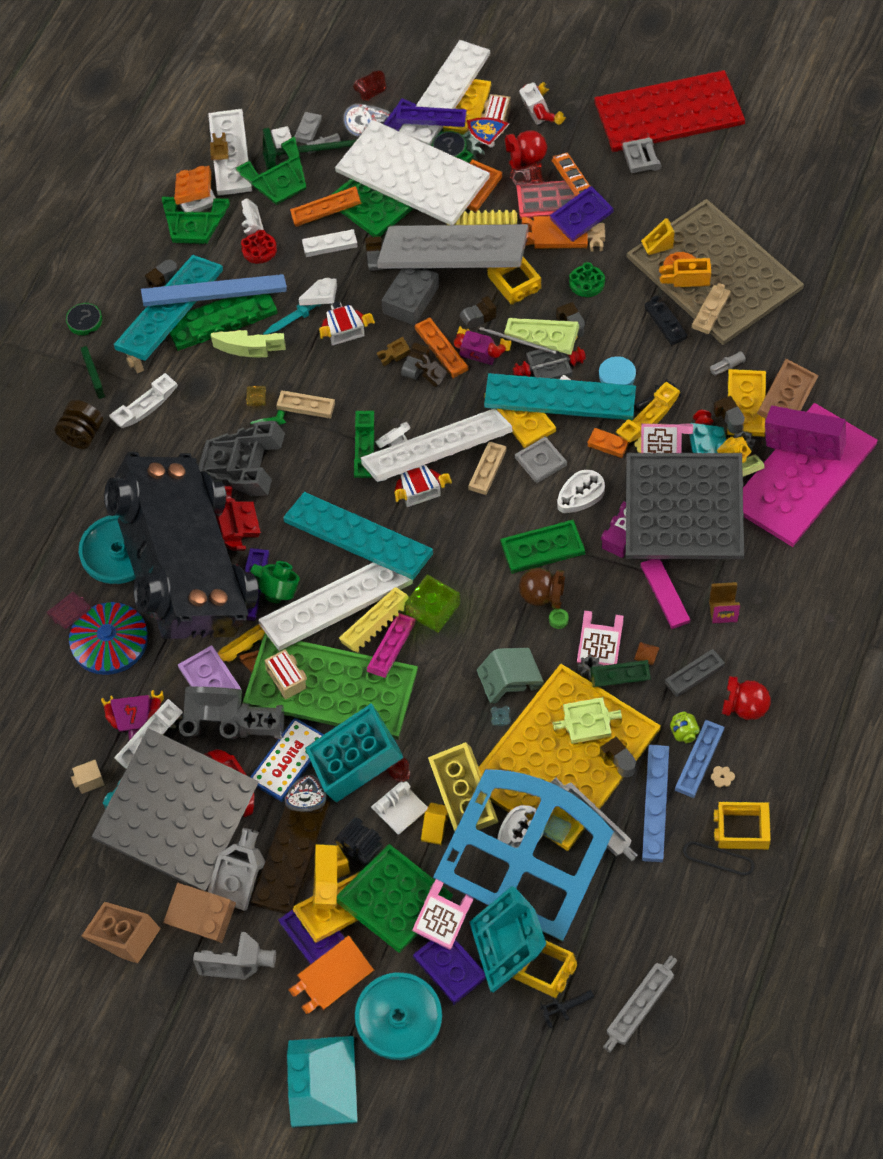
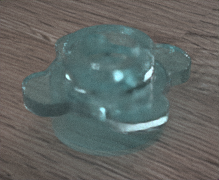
M509 707L491 708L490 712L493 717L491 723L493 725L504 726L510 724Z

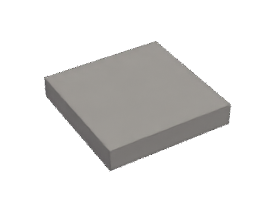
M546 436L515 454V459L536 484L567 466L565 458Z

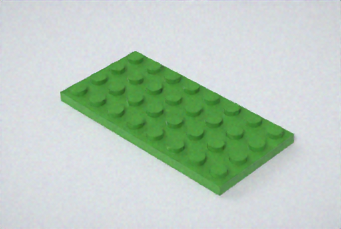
M265 633L243 703H249L250 707L276 708V705H283L284 715L338 726L372 703L393 738L399 740L418 666L394 661L386 678L367 672V667L373 658L372 656L298 641L278 651ZM285 649L289 655L292 654L295 657L297 668L299 670L302 669L307 677L306 689L286 700L265 668L266 659Z

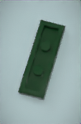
M81 347L80 350L97 397L99 399L105 398L88 347Z
M648 660L590 667L593 687L651 680Z

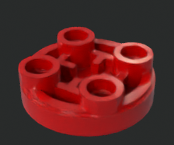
M257 230L256 233L250 234L241 241L242 254L251 263L261 264L268 262L277 252L275 239L264 230Z

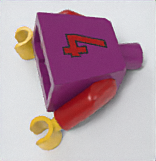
M459 326L454 345L460 348L461 357L493 365L495 358H498L505 351H510L511 340L501 339L500 345L496 346L491 337L471 332L469 329L466 330Z
M152 690V700L149 695L113 699L111 695V699L108 702H105L104 698H102L105 718L114 729H118L120 732H128L130 740L160 708L161 702L164 700L163 691H161L160 695L155 696V692Z

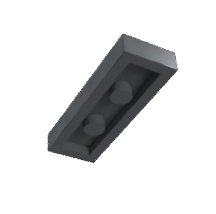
M712 649L666 678L665 684L676 697H679L725 667V662Z

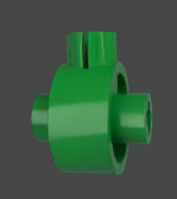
M277 561L275 565L268 564L263 567L254 563L250 572L257 579L258 589L265 594L264 598L272 603H280L281 600H291L294 598L300 577L292 571V565L284 561Z

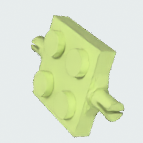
M602 697L563 704L564 720L552 723L554 730L566 728L570 735L571 744L611 737L610 720L622 718L621 710L609 712L605 707Z

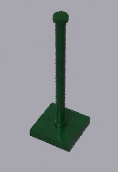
M263 128L262 153L266 170L275 167L277 155H285L282 148L274 147L270 128ZM357 139L297 146L299 153L352 147Z

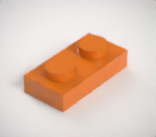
M594 428L587 443L588 447L623 458L629 442L624 438Z

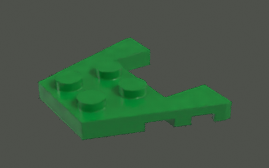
M295 137L281 143V147L288 160L258 175L250 161L236 167L238 174L276 205L306 189Z
M162 197L172 243L207 244L230 205L229 199L214 198L212 211L208 213L178 212L175 197Z

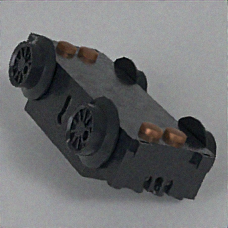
M127 452L115 477H110L105 485L104 503L110 516H119L117 520L136 578L133 590L137 609L140 612H146L147 615H150L157 621L162 639L187 638L192 635V638H195L196 635H201L202 638L210 635V638L234 637L247 620L246 618L249 615L247 610H252L257 603L258 584L252 572H244L238 564H231L216 517L223 513L226 504V491L223 482L220 479H212L211 475L206 471H200L196 458H192L191 453H180L178 457H140L138 452Z

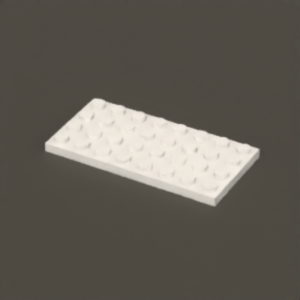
M375 120L369 124L335 167L336 172L449 225L456 223L490 178L489 172Z

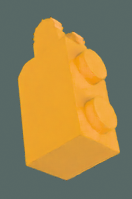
M710 258L677 259L673 262V265H664L659 268V272L662 274L659 280L663 284H673L674 287L710 286Z

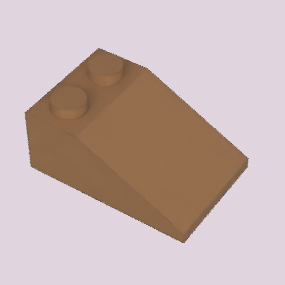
M177 883L163 923L222 943L236 902Z
M104 902L82 934V937L122 959L138 963L161 928L148 914Z

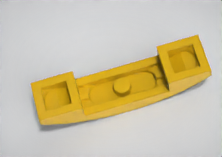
M665 382L654 393L655 398L632 421L628 419L616 431V434L630 443L641 437V425L657 424L670 410L678 398L680 390Z

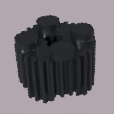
M354 817L341 830L334 841L338 846L348 851L346 855L353 862L358 860L363 865H366L382 848L383 845L379 842L382 837L373 828L369 829L361 825L363 821L360 818Z

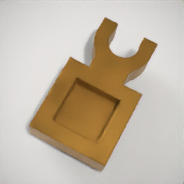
M222 132V137L220 138L216 137V133H212L213 142H210L211 160L229 159L228 142L226 141L225 132Z
M401 337L388 344L387 350L377 352L379 359L385 357L381 362L383 366H386L393 359L397 362L408 356L411 350L404 338Z

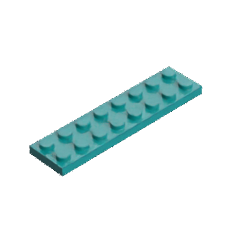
M192 255L165 286L213 282L223 271V266ZM196 301L147 306L114 343L115 350L146 361Z
M488 373L484 408L633 420L636 386Z
M306 492L299 497L283 517L284 522L411 580L415 579L433 555V549Z

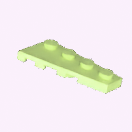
M509 318L504 333L508 336L571 355L579 330V323Z

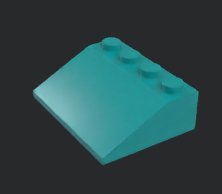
M372 703L305 747L324 792L336 803L404 758L396 741Z

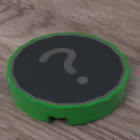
M446 131L434 138L432 147L460 159L464 152H466V140L460 133Z
M81 303L68 311L66 322L71 332L77 335H88L89 332H95L101 326L102 316L97 306L91 303Z

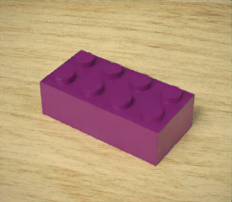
M771 405L765 420L766 446L840 461L846 446V419Z

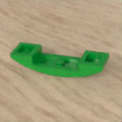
M355 411L354 478H373L362 465L361 457L374 453V411Z

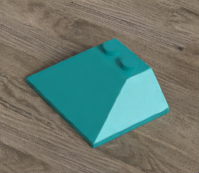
M513 886L470 921L489 989L493 993L534 960L546 945L535 909Z
M354 1036L290 1040L288 1042L287 1067L291 1127L358 1123Z

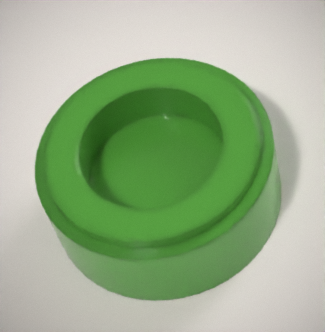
M554 609L551 611L549 623L553 628L562 629L568 625L569 615L565 610Z

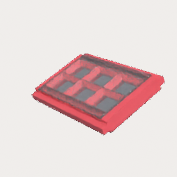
M566 181L516 184L520 219L522 217L550 216L576 197Z

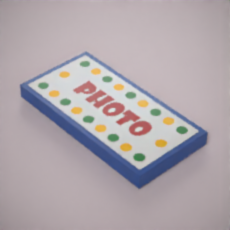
M294 718L284 731L282 739H278L252 774L251 778L259 781L257 788L283 802L291 786L301 778L311 764L305 747L324 734Z

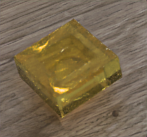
M265 386L247 387V406L266 405Z

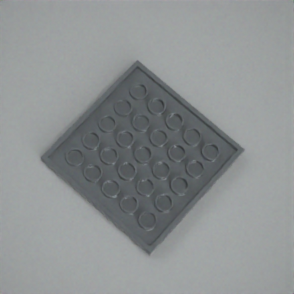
M627 453L626 559H744L742 453Z
M148 728L91 838L193 888L206 891L213 875L218 854L227 848L259 781Z

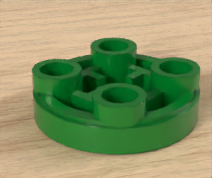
M586 262L570 273L569 286L579 296L593 297L603 290L605 275L599 268Z

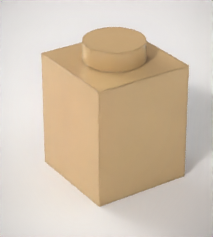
M96 760L72 768L74 776L71 777L75 788L79 787L82 794L105 785Z

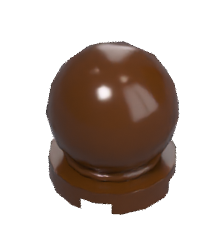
M533 568L526 571L519 582V592L522 598L534 606H544L550 602L553 609H560L562 604L560 602V595L564 593L565 571L556 570L554 575L549 570L543 568Z

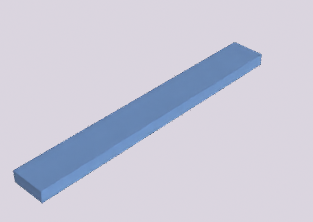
M284 274L141 289L143 306L287 292Z

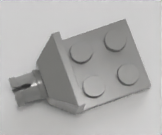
M248 828L242 829L239 843L231 845L218 854L208 888L209 893L236 902L235 908L244 911L247 910L258 870L262 869L266 862L260 850L255 848L259 832L255 830L251 832L252 829Z
M241 932L237 956L232 953H222V955L203 950L201 953L194 952L193 961L199 975L245 980L257 972L258 966L274 968L276 950L260 949L259 944L246 932Z

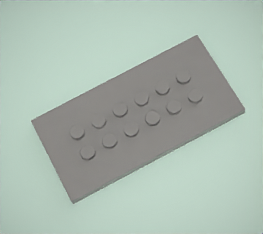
M528 224L389 226L377 261L378 269L521 267L528 235Z

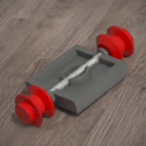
M579 346L576 351L572 350L571 355H565V353L558 351L557 354H553L541 349L526 353L528 363L523 361L521 366L515 363L513 374L515 376L530 377L531 373H533L534 377L560 379L563 375L567 378L572 377L569 363L573 366H576L578 361L583 364V360H586L585 352Z

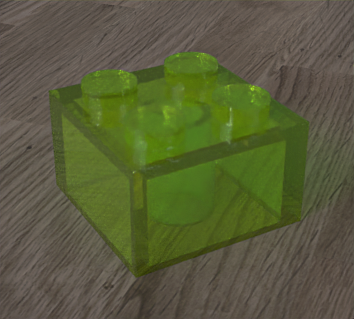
M427 574L405 602L406 614L439 633L459 607L460 593Z

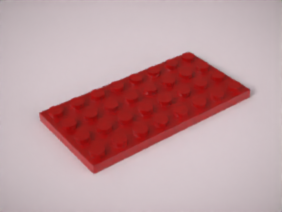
M725 70L594 97V103L612 152L623 150L622 143L651 138L654 144L745 124L744 115Z

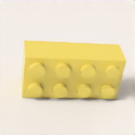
M466 742L428 757L454 831H456L482 777L473 751ZM480 792L475 803L482 805L487 795ZM490 797L476 824L477 830L498 823Z

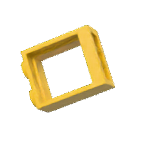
M524 257L522 258L520 268L530 280L513 289L502 275L517 267H487L489 279L511 305L541 289V277Z
M718 803V809H714V822H718V829H714V841H718V848L769 850L771 842L769 803ZM724 815L759 816L760 838H724Z
M546 941V945L541 952L564 962L552 984L550 985L524 973L529 964L512 978L556 998L559 992L565 989L566 980L569 975L575 972L577 961L572 952Z

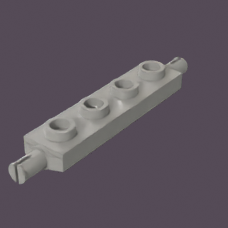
M557 777L550 782L586 803L608 824L614 832L607 848L615 856L624 853L631 861L638 856L629 847L632 840L572 783L564 785Z
M669 956L664 965L659 963L654 965L607 1029L610 1038L603 1046L605 1050L611 1052L617 1042L623 1045L627 1043L673 980L674 974L671 969L677 962L676 958L673 959V956Z

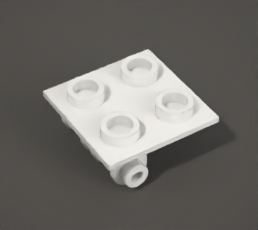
M401 781L371 806L398 835L423 815L428 808L409 789L411 787L406 781L404 783Z

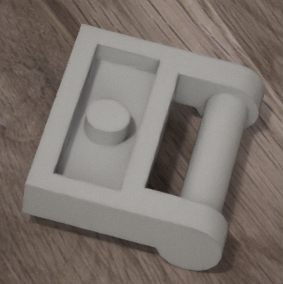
M651 138L622 143L631 173L651 169L657 171L661 168V163L657 160ZM642 148L647 150L650 161L646 160Z

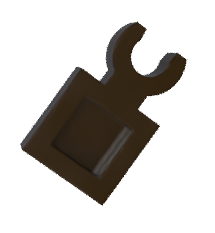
M421 355L419 358L423 361V364L419 361L415 363V366L418 369L424 370L422 376L434 387L439 386L447 371L435 360L430 362L427 355Z

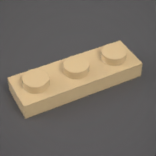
M282 390L277 402V410L330 419L335 406V399Z
M488 442L469 483V490L487 495L506 453V446Z

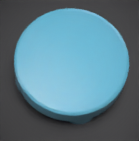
M611 357L600 365L599 379L601 383L633 385L635 381V366L626 358Z

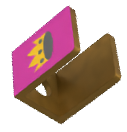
M736 582L711 584L709 605L712 623L738 622L740 603L735 602Z

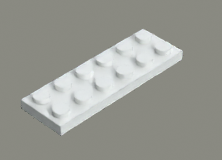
M242 109L208 113L211 142H213L212 133H216V137L220 138L222 137V132H225L226 141L228 142L229 159L214 160L218 196L252 191V185L236 171V167L248 161Z

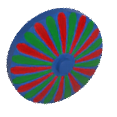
M115 602L98 604L84 611L74 622L69 635L70 649L77 663L92 673L102 675L120 673L132 667L142 657L148 643V631L142 616L132 607Z

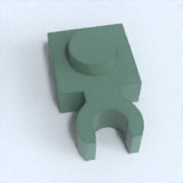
M470 131L462 135L466 140V150L474 155L472 159L478 161L476 157L478 152L483 156L485 155L484 150L478 147L482 143L476 140Z

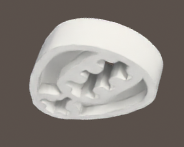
M592 470L576 472L567 480L559 493L557 500L558 510L562 513H573L584 510L599 502L605 492L604 479L599 473ZM583 486H590V490L587 488L583 490Z
M527 805L512 809L502 823L497 840L518 848L527 829L522 830V838L517 837L516 839H514L516 837L514 831H520L522 829L520 823H526L528 820L526 815L535 813L536 809Z

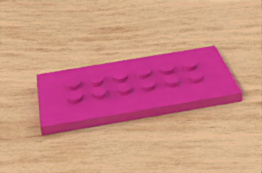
M816 403L807 411L839 418ZM846 422V446L840 461L775 449L764 462V469L757 471L743 487V517L793 547L877 445L878 440Z

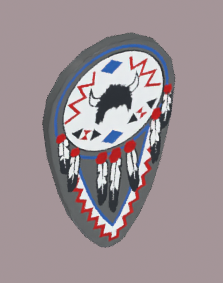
M353 104L345 110L343 124L348 133L354 137H360L373 120L384 124L391 112L370 105Z
M310 774L298 779L291 786L285 797V805L295 811H312L319 809L326 803V792H324L319 778Z

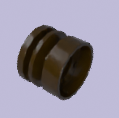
M80 400L69 401L63 416L60 417L55 426V434L72 447L86 449L90 446L95 433L102 424L103 416L95 407Z

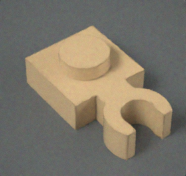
M598 223L587 231L590 251H593L594 246H599L600 251H603L605 223Z
M126 354L130 368L134 367L137 373L144 371L141 359Z

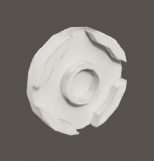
M404 422L400 424L399 428H394L376 441L378 447L382 448L387 444L391 447L407 441L404 433L411 428L409 424Z

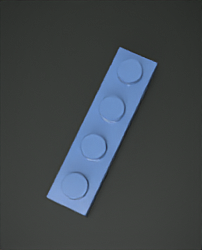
M705 720L677 782L675 791L692 798L695 797L725 727Z

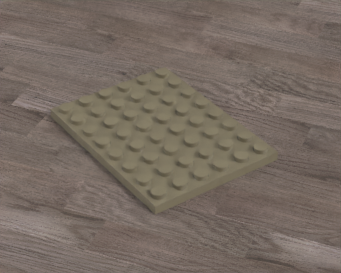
M707 199L670 223L675 232L673 249L648 255L641 243L627 252V258L694 319L698 315L713 285L717 286L718 283L725 285V289L731 291L730 296L710 331V334L722 345L732 340L804 287V284ZM675 252H686L693 255L696 259L710 258V286L674 287L673 284H663L659 280L662 275L659 272V268L663 266L666 257Z

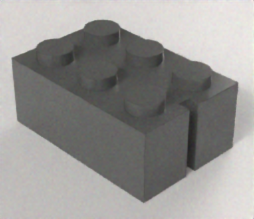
M402 268L381 300L383 314L415 326L439 288L438 273L425 268L423 270L421 268Z

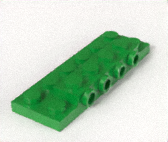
M269 293L224 298L187 312L169 334L177 351L212 339L211 333L238 330L241 327L276 315L278 311Z

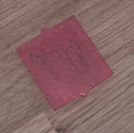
M71 592L46 613L53 619L55 624L58 623L64 629H67L92 608L85 602L83 597L80 598L74 592Z

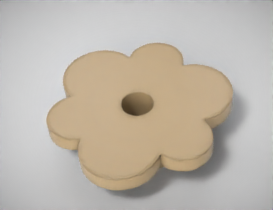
M716 766L711 779L716 787H729L731 781L735 779V775L733 772H730L729 767L722 768Z

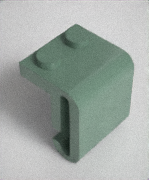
M529 648L496 649L489 654L477 669L478 676L490 703H497L506 692L524 691L527 688L526 685H529L531 691L537 690L544 685L542 676Z

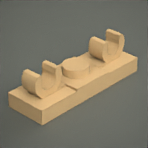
M720 283L717 286L713 285L692 324L693 329L706 334L710 333L730 296L731 291L725 289V285Z

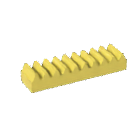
M472 210L469 213L464 211L454 225L517 224V213L515 210H512L511 213L508 210H505L504 213L501 210H498L497 213L494 210H491L490 213L487 210H484L483 213L479 210L476 213Z
M396 587L393 588L339 637L341 643L358 653L359 646L364 647L365 641L370 642L371 635L375 637L377 630L379 632L382 631V625L386 627L388 620L393 621V615L399 616L398 611H404V605L410 606L408 595Z

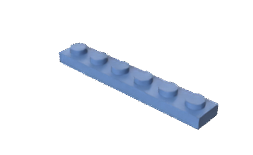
M649 745L642 861L663 862L669 746Z

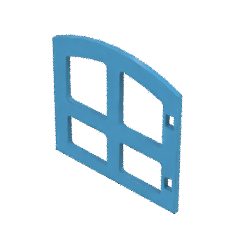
M485 769L433 878L480 902L490 905L511 886L516 888L523 873L527 872L566 892L564 902L554 921H550L537 914L542 932L563 942L614 831L586 803L555 784L523 773ZM493 789L527 793L537 796L541 800L518 848H514L476 829V824ZM480 792L487 795L482 805L475 803ZM554 807H560L570 814L593 836L575 876H571L533 857V851ZM467 845H472L509 864V869L498 892L493 893L454 873L455 867ZM452 849L459 852L454 863L447 861Z

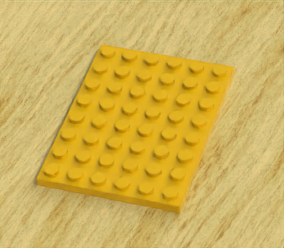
M560 664L478 768L481 776L485 769L523 773L547 782H551L557 777L564 785L572 783L600 809L624 778L619 775L617 767L609 758L605 761L599 755L600 747L614 737H617L637 761L659 732L661 725L603 689L593 687L590 681ZM603 697L605 707L609 712L621 710L622 718L610 720L611 737L571 744L570 735L566 728L553 729L552 722L564 720L563 704ZM496 788L493 789L490 795V800L507 812L522 805L531 806L537 810L541 802L537 796L513 790ZM554 807L543 835L569 851L585 830V827L560 807ZM535 813L531 815H526V817L528 818L526 822L527 825L528 822L533 819Z

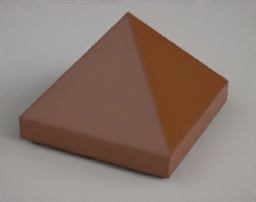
M640 642L634 660H648L650 665H654L659 647Z

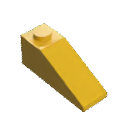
M315 845L313 908L334 909L337 901V846Z

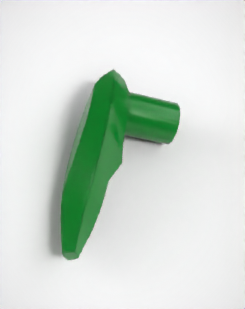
M279 410L275 417L255 420L251 422V425L264 421H276L278 425L286 423L283 419L285 412Z

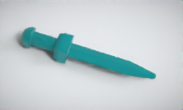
M321 304L297 305L296 311L273 324L263 335L276 332L301 316L306 318L309 316L311 309L316 306L320 307Z

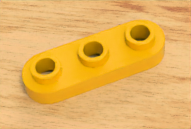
M258 624L224 646L217 654L222 661L230 662L237 657L238 653L249 650L253 643L263 640L265 631Z

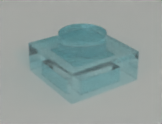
M553 815L545 827L543 835L562 844L571 829V823Z

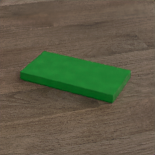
M574 519L500 539L511 574L585 554Z

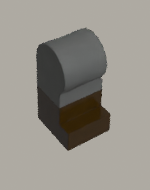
M381 236L365 238L369 271L383 270V268L378 269L377 265L382 249Z
M166 260L145 275L147 285L150 288L166 285L178 272L175 261Z
M486 296L482 298V302L465 308L460 313V318L467 328L471 329L495 319L496 306Z
M570 302L556 308V319L558 321L579 323L577 336L581 338L584 335L585 322L574 303Z
M414 342L411 352L402 367L401 375L414 380L418 379L423 369H418L415 363L420 361L423 364V361L419 358L423 354L427 355L430 359L429 347Z
M730 395L714 402L713 413L716 417H723L727 423L728 431L733 434L742 432L745 417L732 396Z
M614 737L600 747L599 755L604 761L609 758L617 767L619 775L631 777L635 773L636 760L617 737Z

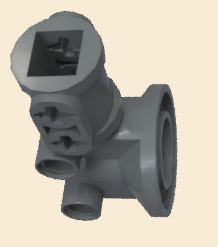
M200 686L185 687L184 713L179 730L184 736L197 738L203 730L202 721L221 722V735L231 740H236L240 737L247 738L248 735L275 736V739H282L284 706L276 705V708L250 707L249 703L241 705L242 690ZM252 717L256 718V721L252 722V724L248 723V720H251ZM272 718L276 719V723L268 724V721L272 720ZM193 723L194 730L189 733L188 726ZM234 725L235 732L229 735L227 730L229 726Z

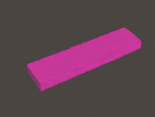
M650 559L642 562L641 568L671 629L690 623V618L661 560Z
M398 613L399 616H395L371 659L367 672L386 678L415 625V618Z

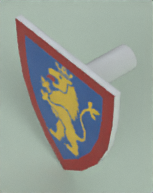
M488 117L467 120L468 130L471 135L481 143L488 145V147H494V141L509 125L505 121Z

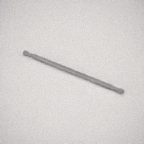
M483 327L479 328L481 331L557 354L556 350H551Z

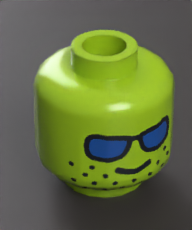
M680 712L674 715L670 722L672 733L679 742L691 743L699 734V726L692 714Z

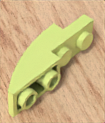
M247 330L211 333L213 347L238 356L268 357V351L286 350L284 333L248 336Z

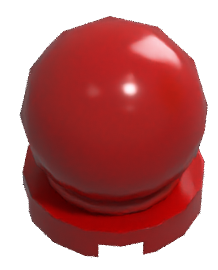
M535 130L522 132L517 138L514 134L506 135V153L510 152L512 160L509 161L512 169L520 168L521 162L526 165H534L545 157L547 152L546 140Z
M729 676L726 690L730 691L729 699L724 700L722 714L730 717L731 712H735L740 718L745 720H756L763 717L771 705L770 694L765 686L751 680L739 683L737 682L738 677Z

